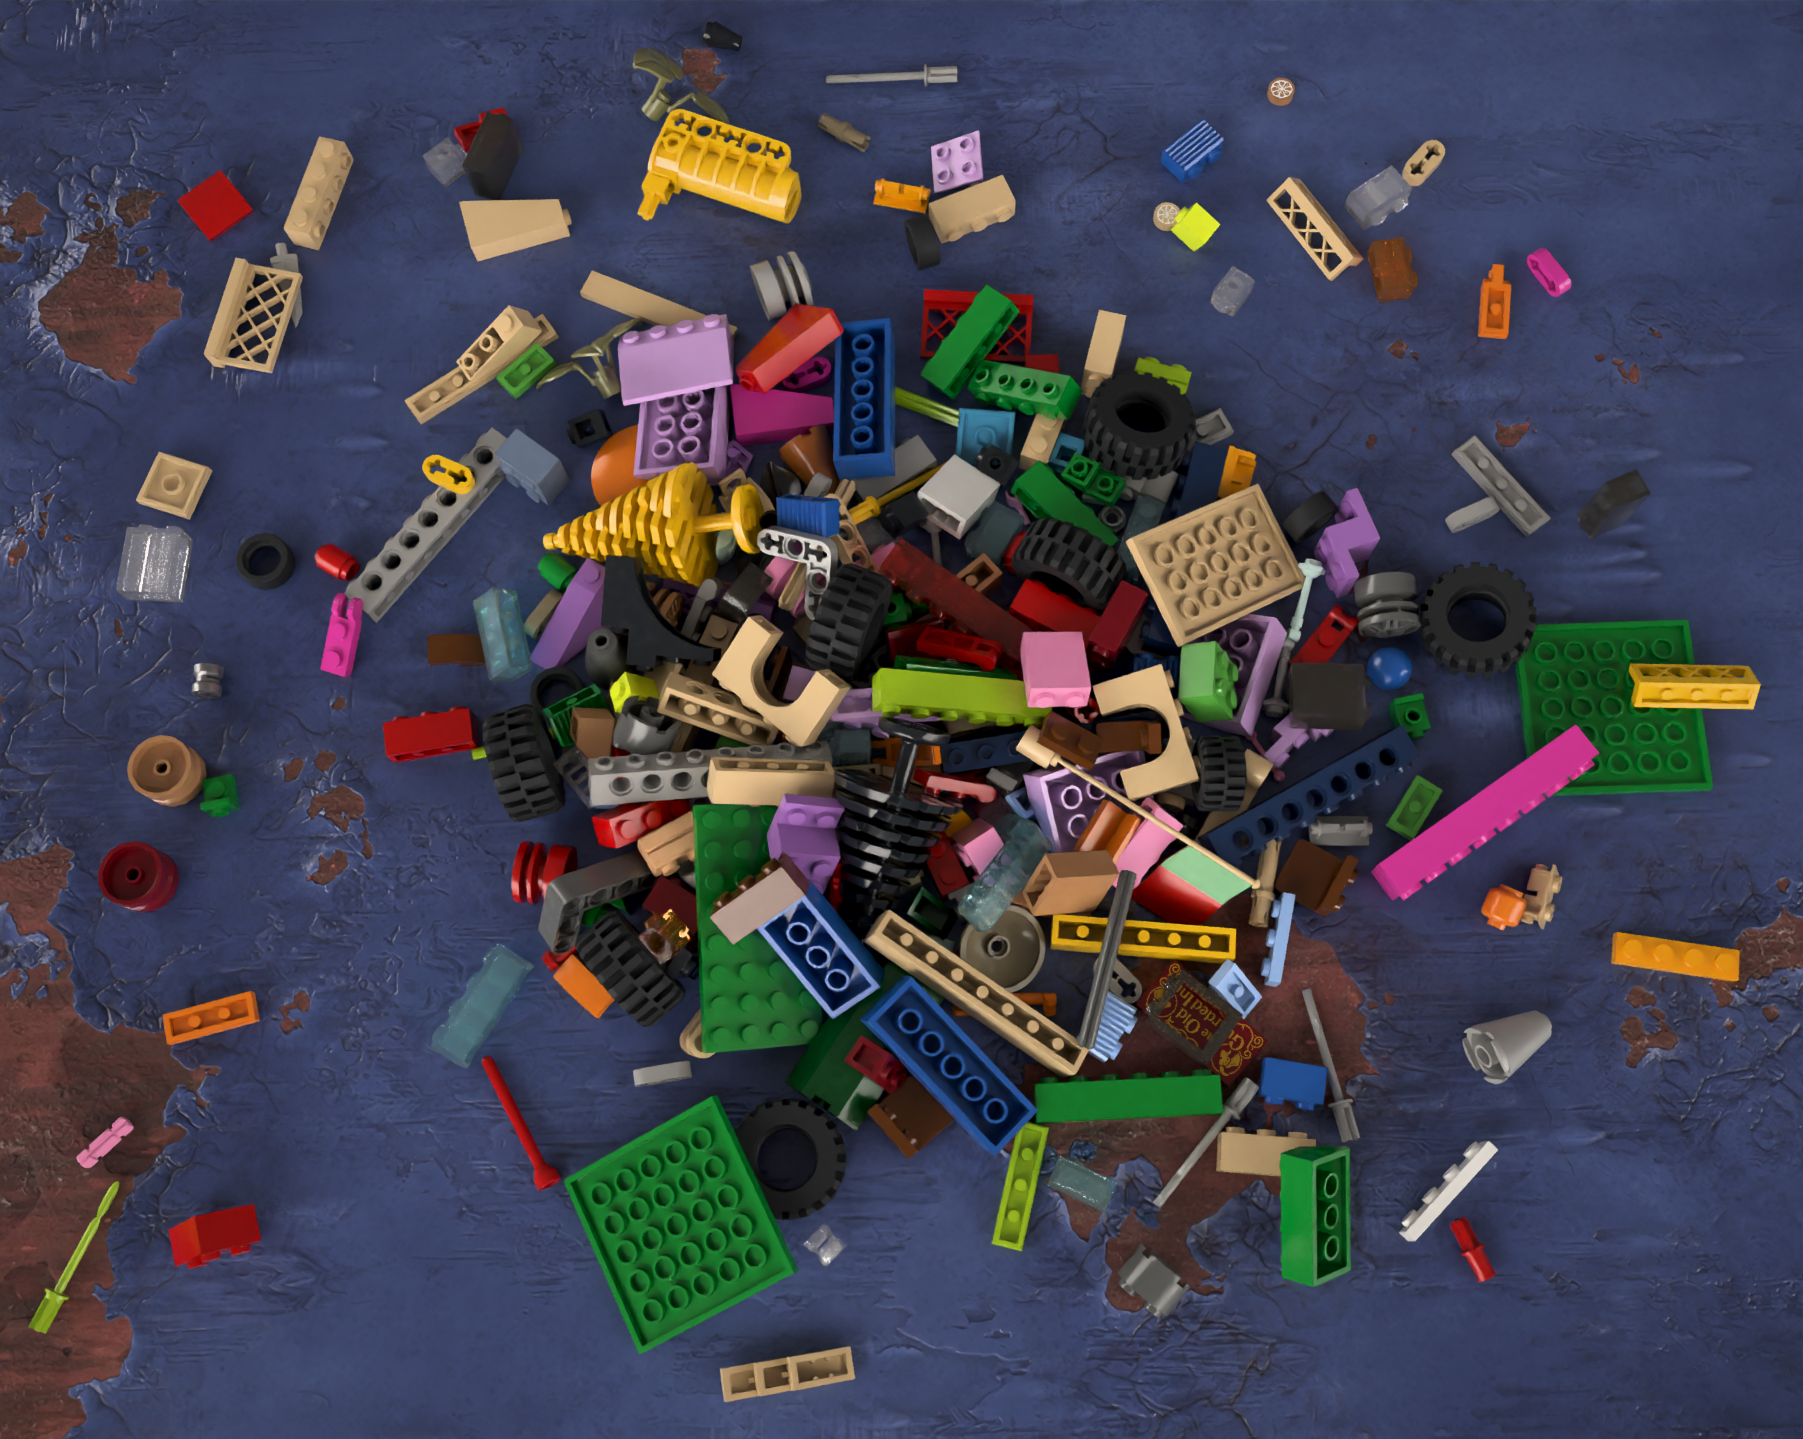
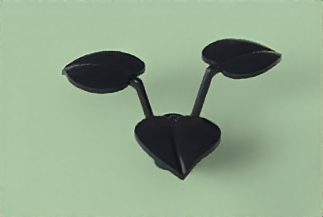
M770 461L762 474L760 487L770 499L775 510H769L762 514L759 521L762 530L770 526H777L776 497L787 494L801 495L802 484L797 475ZM839 528L840 537L848 541L847 532L843 528ZM769 535L768 539L771 540L774 545V540H772L771 535ZM742 550L737 562L735 584L747 588L760 587L759 583L765 569L776 556L768 555L762 551L749 554ZM823 551V557L827 556V553Z

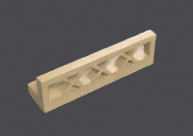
M1289 177L1266 200L1330 281H1333L1348 266L1356 267L1364 260L1301 179ZM1286 191L1291 196L1290 209H1282L1277 202ZM1296 212L1305 213L1307 216L1306 229H1298L1295 225ZM1312 232L1321 233L1323 236L1322 249H1314L1312 247ZM1328 253H1336L1342 260L1332 271L1327 266Z

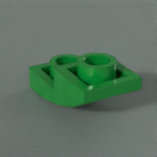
M1076 452L1061 474V478L1111 508L1127 485L1124 479L1101 469L1099 463Z

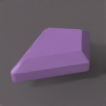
M734 439L727 446L725 477L740 468L746 475L754 459L753 455ZM739 478L731 481L729 486L731 488L734 487Z

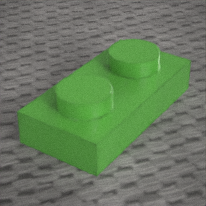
M536 342L496 376V379L517 399L557 364Z
M1416 775L1385 826L1412 841L1443 790Z

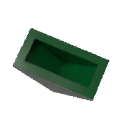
M921 886L917 887L903 911L904 919L934 936L940 937L942 940L946 939L958 918L955 911Z

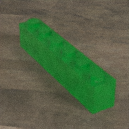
M1211 1070L1193 1071V1076L1181 1077L1180 1071L1162 1072V1078H1150V1073L1131 1074L1132 1079L1119 1080L1118 1074L1101 1075V1081H1089V1076L1070 1077V1082L1058 1083L1057 1077L1040 1078V1084H1034L1033 1086L1034 1107L1038 1110L1035 1113V1123L1219 1115L1223 1113L1220 1075H1211Z

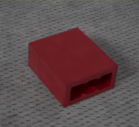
M1121 580L1088 640L1087 659L1090 660L1093 666L1102 670L1106 668L1111 671L1114 670L1145 613L1148 592Z

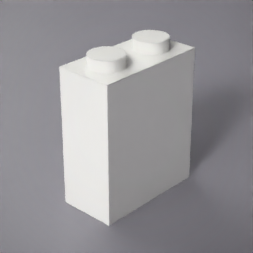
M954 454L919 490L917 497L929 513L927 516L928 520L960 539L994 503L1001 484Z

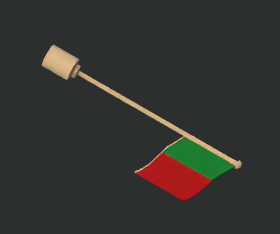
M1031 725L1023 735L1016 751L1045 769L1050 765L1056 767L1058 763L1188 844V846L1168 857L1143 882L1133 889L1131 899L1172 924L1198 926L1206 921L1227 900L1249 887L1257 889L1260 886L1259 878L1255 880L1064 760L1061 755L1037 743L1041 730Z

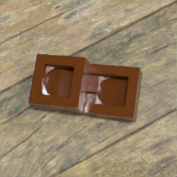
M469 634L428 635V663L431 666L460 664L462 667L490 665V637Z

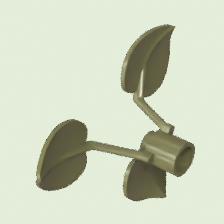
M647 47V49L639 48L635 52L633 68L645 70L659 78L653 93L641 108L646 116L658 122L666 111L670 113L688 100L693 99L699 107L718 121L730 124L723 107L700 91L697 94L691 92L671 105L670 101L672 98L663 89L667 82L671 83L674 77L678 80L683 78L684 73L681 67L674 60L652 47Z
M636 318L616 325L602 337L594 340L590 345L578 349L571 355L572 359L592 356L598 367L593 372L594 378L578 364L576 359L560 364L550 370L537 384L536 389L538 392L543 384L575 370L581 372L590 381L592 386L597 385L604 399L620 392L621 383L616 376L618 372L614 366L610 344L615 337L623 334L633 325L642 326L641 319ZM605 350L609 367L607 365L602 366L598 356H603Z

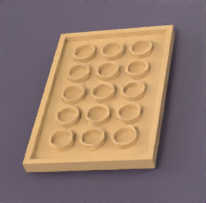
M1259 484L1125 541L1177 647L1302 589L1305 581V576L1298 567V562Z

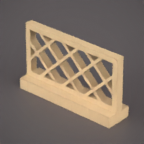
M235 258L204 351L205 357L213 366L224 368L225 365L266 373L273 372L303 279L301 273L252 265L246 259ZM255 274L266 275L269 279L256 288L252 284ZM285 279L293 280L291 287L280 293L276 284ZM274 287L278 295L263 302L259 294ZM256 296L261 305L247 312L245 309L246 302ZM282 301L285 305L283 311L273 317L268 308ZM266 311L270 319L256 326L251 318ZM248 320L253 329L239 336L237 333L238 326ZM274 325L277 329L275 336L265 341L261 332ZM258 335L262 343L248 351L243 342ZM238 345H241L245 351L244 354L237 358L228 357L230 350ZM266 349L269 353L266 364L255 362L253 356Z

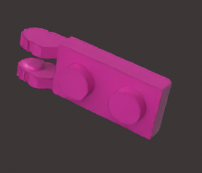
M337 593L331 608L333 614H331L320 670L343 677H350L362 625L360 620L363 611V601L360 598L354 597L349 602V608L347 609V595Z

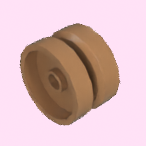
M164 735L148 738L139 744L130 755L127 766L128 778L135 790L161 805L171 807L187 804L197 797L203 788V780L207 776L205 762L198 752L178 739Z

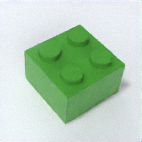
M1216 641L1182 645L1178 699L1198 723L1232 720L1233 709L1237 706V698L1234 692V682L1238 680L1236 664L1232 663L1226 651H1223Z

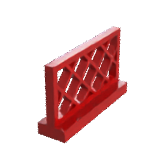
M924 289L920 358L931 359L937 351H926L927 342L935 335L942 341L944 337L939 331L948 323L955 327L957 322L954 318L960 313H966L979 292ZM1001 293L1018 308L1020 312L1017 316H1027L1026 326L1017 332L1009 325L1008 330L1014 336L1004 345L998 340L996 345L999 349L993 354H988L984 360L998 363L1024 364L1025 355H1030L1034 295ZM929 311L941 312L947 319L935 328L928 320ZM929 327L932 332L927 335ZM1026 332V336H1025V340H1024V339L1021 337V335ZM1018 339L1025 347L1024 356H1013L1006 348Z

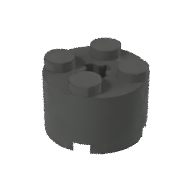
M639 696L627 698L613 732V745L632 754L648 755L658 754L663 751L670 752L682 721L658 713L659 699L648 697L647 701L638 700Z
M1141 1243L1119 1270L1118 1275L1121 1279L1118 1284L1131 1296H1134L1137 1292L1145 1299L1144 1307L1157 1318L1162 1313L1168 1316L1192 1285L1187 1280L1182 1285L1179 1282L1181 1279L1179 1277L1180 1273L1153 1250L1149 1255L1145 1253L1146 1245Z

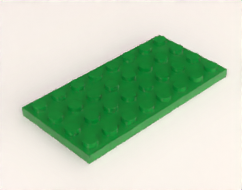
M748 804L693 805L703 1053L811 1044L822 1027L821 1005L758 929H755L733 945L710 918L715 907L713 902L722 893L728 891L731 894L738 889L737 885L748 875L755 877L762 872L761 868L771 860L766 834L778 809L776 805H760L759 807H750Z

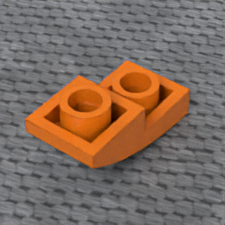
M571 954L553 975L554 979L576 1001L598 1019L615 1000L603 985L599 983L586 964L574 954Z

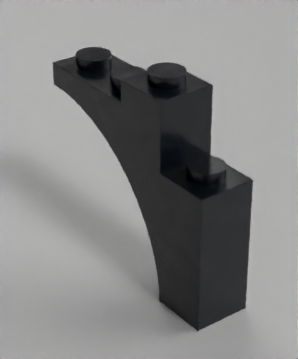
M606 555L601 626L611 627L610 631L613 633L627 634L629 629L626 664L636 665V670L653 672L654 667L663 665L664 656L665 662L682 663L683 658L693 659V665L711 666V661L721 660V648L708 646L688 638L663 617L648 590L644 576L643 558Z

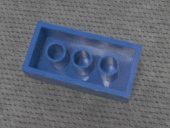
M808 879L810 884L805 896L757 929L828 1015L834 1019L879 989L885 970L812 881Z

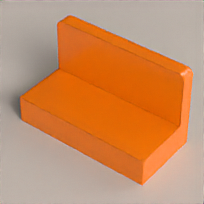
M1103 799L1073 850L1075 852L1107 850L1114 864H1116L1142 819L1136 815L1125 813L1111 801Z

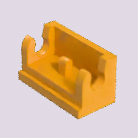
M1231 445L1229 446L1216 501L1250 487L1256 466L1255 454L1237 449Z

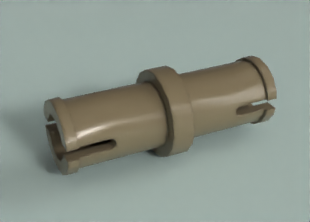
M824 113L820 117L818 123L821 124H818V128L835 136L837 141L841 143L846 142L861 152L868 148L870 136L852 128V124L849 122H841L828 113Z

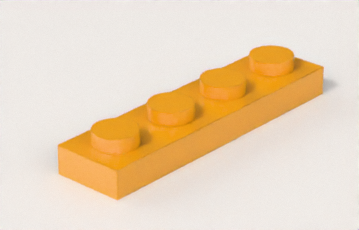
M1616 932L1613 934L1611 963L1734 982L1739 980L1740 950Z

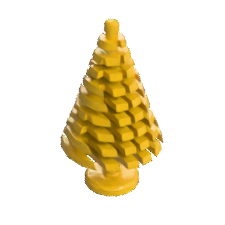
M685 462L673 470H668L659 477L649 480L647 486H638L630 492L615 498L613 503V500L600 508L587 513L586 516L582 515L574 519L572 523L564 524L559 527L557 533L545 534L543 544L547 550L562 548L561 552L564 554L578 555L586 559L592 558L594 561L602 564L604 560L606 561V555L643 558L644 574H656L660 578L672 579L700 588L704 582L703 580L711 577L714 578L718 569L716 560V531L733 529L736 541L743 551L749 554L761 551L757 544V536L762 530L759 521L764 513L763 505L755 487L749 483L742 484L733 493L731 512L718 514L716 503L711 505L714 494L710 484H706L707 478L703 471L697 472L699 466L693 462L688 464Z

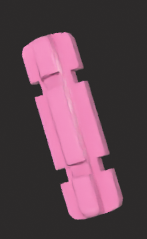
M119 1117L112 1124L111 1129L107 1128L89 1145L90 1148L88 1150L85 1148L77 1156V1161L84 1168H91L99 1161L98 1157L106 1155L122 1140L121 1136H126L133 1130V1124L126 1117Z

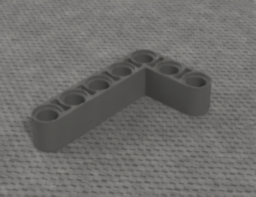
M638 850L556 877L549 883L546 889L538 930L555 955L564 954L572 949L576 943L585 910L653 888L661 875L657 877L653 875L647 862H645ZM678 870L669 876H664L667 879H670L671 876L680 878Z

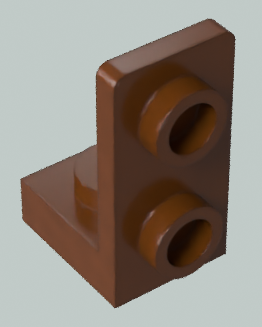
M1155 719L1097 722L1095 725L1096 735L1103 738L1099 753L1145 750L1149 754H1162L1161 723Z

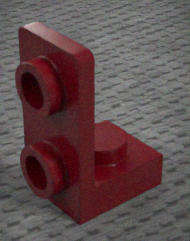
M862 1035L844 1061L873 1080L891 1095L895 1090L902 1087L908 1072L907 1068L893 1055Z

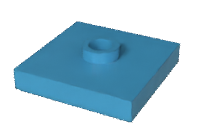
M959 408L956 456L972 466H978L979 463L975 461V458L983 446L989 448L991 443L1012 456L1015 412ZM993 458L990 461V466L999 468L1001 461L998 458Z

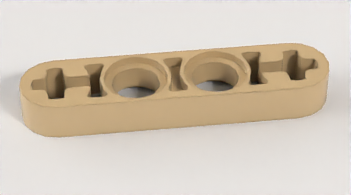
M835 494L826 495L825 498L839 499V528H843L848 534V541L842 539L839 534L829 536V539H832L838 548V556L842 564H855L852 560V554L854 553L860 557L861 567L880 574L842 499Z

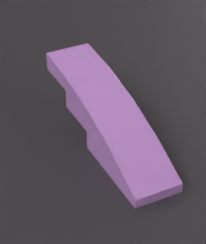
M872 688L849 690L833 713L832 718L833 722L878 723L879 717L883 715L882 712L872 711ZM911 714L894 716V718L912 722L940 721V717L929 716L925 719L911 718Z

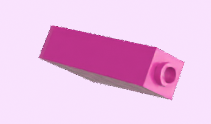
M739 384L730 385L737 442L741 446L788 441L799 434L803 436L811 433L809 429L819 424H825L830 435H834L832 397L770 389L764 394L747 391Z

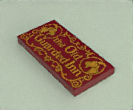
M1175 959L1135 1003L1139 1010L1207 1070H1211L1213 1075H1220V1081L1226 1087L1231 1085L1268 1041Z

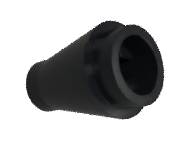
M708 21L703 35V42L707 43L708 47L735 51L740 50L743 36L736 34L717 21L714 23Z

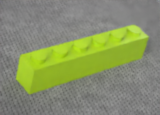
M880 668L872 676V711L882 712L883 716L888 717L911 714V718L925 719L929 716L940 717L941 721L968 719V722L972 724L993 721L998 726H1011L1017 723L1024 724L1025 728H1029L1031 725L1038 728L1048 713L1052 711V707H1027L1024 681L889 668Z

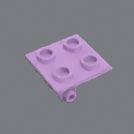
M979 130L931 146L934 194L966 184L972 187L983 182Z

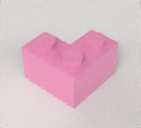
M978 817L950 836L954 843L952 848L958 860L962 861L966 867L972 866L976 873L973 876V880L982 892L986 890L992 896H995L1024 877L995 828Z

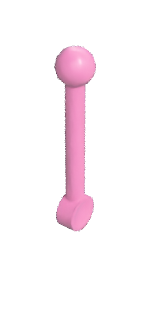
M1253 731L1252 737L1245 736V739L1248 742H1252L1263 757L1266 752L1256 739L1257 733ZM1277 767L1272 769L1273 777L1276 781L1281 782L1285 779L1283 771L1278 770Z

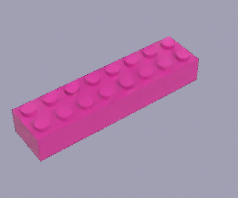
M1574 725L1379 863L1371 871V874L1392 901L1399 896L1404 901L1423 887L1420 881L1424 879L1428 884L1447 870L1444 864L1449 862L1451 866L1455 865L1472 852L1469 848L1471 845L1477 849L1497 834L1494 831L1496 827L1500 832L1522 817L1518 813L1520 810L1524 815L1546 800L1543 796L1544 793L1548 798L1571 782L1567 778L1568 776L1573 781L1594 766L1595 763L1592 759L1599 752L1579 727Z

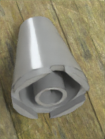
M1533 1010L1473 1025L1465 1029L1464 1033H1467V1037L1462 1039V1044L1473 1068L1476 1071L1482 1069L1488 1075L1484 1079L1496 1085L1505 1082L1551 1037L1552 1024L1545 1014Z

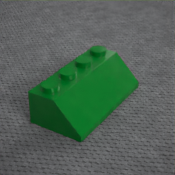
M1299 1146L1280 1153V1232L1282 1251L1280 1261L1282 1264V1278L1315 1287L1351 1271L1350 1147Z

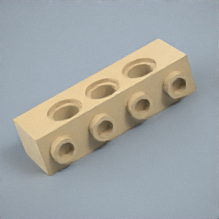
M669 672L659 698L658 713L749 745L766 746L773 744L779 729L766 724L763 716L756 710H751L744 706L739 696L674 672Z

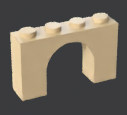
M762 615L750 616L741 627L712 675L719 680L718 683L723 689L738 695L744 706L759 712L766 724L773 728H778L785 733V738L791 744L801 747L813 744L851 686L830 669L816 671L800 697L792 704H786L775 699L765 685L763 670L766 659L783 632Z
M1162 664L1092 686L1102 718L1131 708L1143 707L1157 712L1165 720L1169 728L1170 738L1168 745L1157 759L1120 771L1129 801L1132 802L1199 780L1198 773H1201L1200 761L1197 755L1191 756L1188 745L1193 744V740L1188 726L1182 728L1179 716L1184 715L1181 703L1178 698L1173 699L1170 688L1175 686L1170 670L1164 671Z

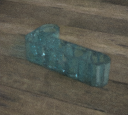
M1010 813L1001 817L996 823L995 830L1005 844L958 905L959 913L977 932H985L994 926L1029 881L1044 855L1051 852L1052 842L1033 821Z

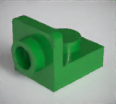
M227 774L203 780L205 802L200 803L202 811L212 817H224L230 814L229 811L239 810L236 778L234 775Z

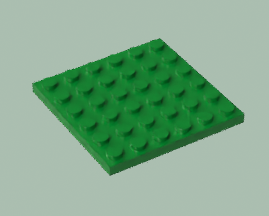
M1689 620L1540 624L1535 626L1527 652L1523 653L1521 660L1515 665L1526 758L1528 759L1574 725L1579 727L1599 752L1592 759L1595 763L1594 766L1573 781L1568 776L1567 778L1571 782L1552 796L1710 791L1713 789L1702 708L1634 707L1631 702L1635 682L1629 673L1630 663L1695 665Z
M717 1095L709 1097L563 1180L639 1355L799 1271Z

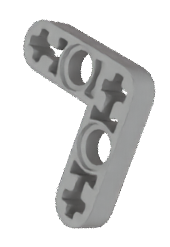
M770 526L761 530L757 536V544L762 552L807 564L804 607L806 615L811 620H814L818 608L815 604L818 602L820 604L822 600L821 594L827 589L831 577L834 576L837 570L838 548L835 542L827 537L780 526ZM771 535V539L775 541L783 540V543L778 542L773 545L772 541L768 539V536ZM793 539L801 542L803 547L801 553H797L793 549ZM822 547V550L827 553V556L823 557V553L820 551H816V549ZM817 573L825 576L827 580L826 587H822L817 583Z

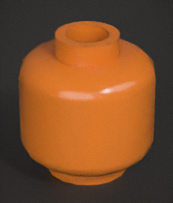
M1500 884L1499 888H1490L1481 908V913L1488 917L1487 924L1503 931L1506 925L1516 927L1527 905L1526 900L1522 898L1523 893L1503 884Z

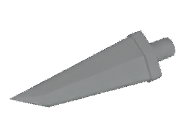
M277 243L275 245L277 256L270 258L271 266L274 269L299 273L297 254H288L286 244ZM285 279L279 283L281 291L283 292L290 288L293 280ZM300 288L291 313L295 328L303 314Z

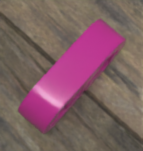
M1540 248L1528 255L1527 264L1529 269L1551 296L1558 297L1571 288L1569 276L1547 249Z
M820 356L807 360L782 380L783 389L789 392L803 393L827 383L832 376L831 364L828 359ZM820 367L824 373L819 375L818 372H815V368ZM791 377H795L798 380L797 385L790 382Z

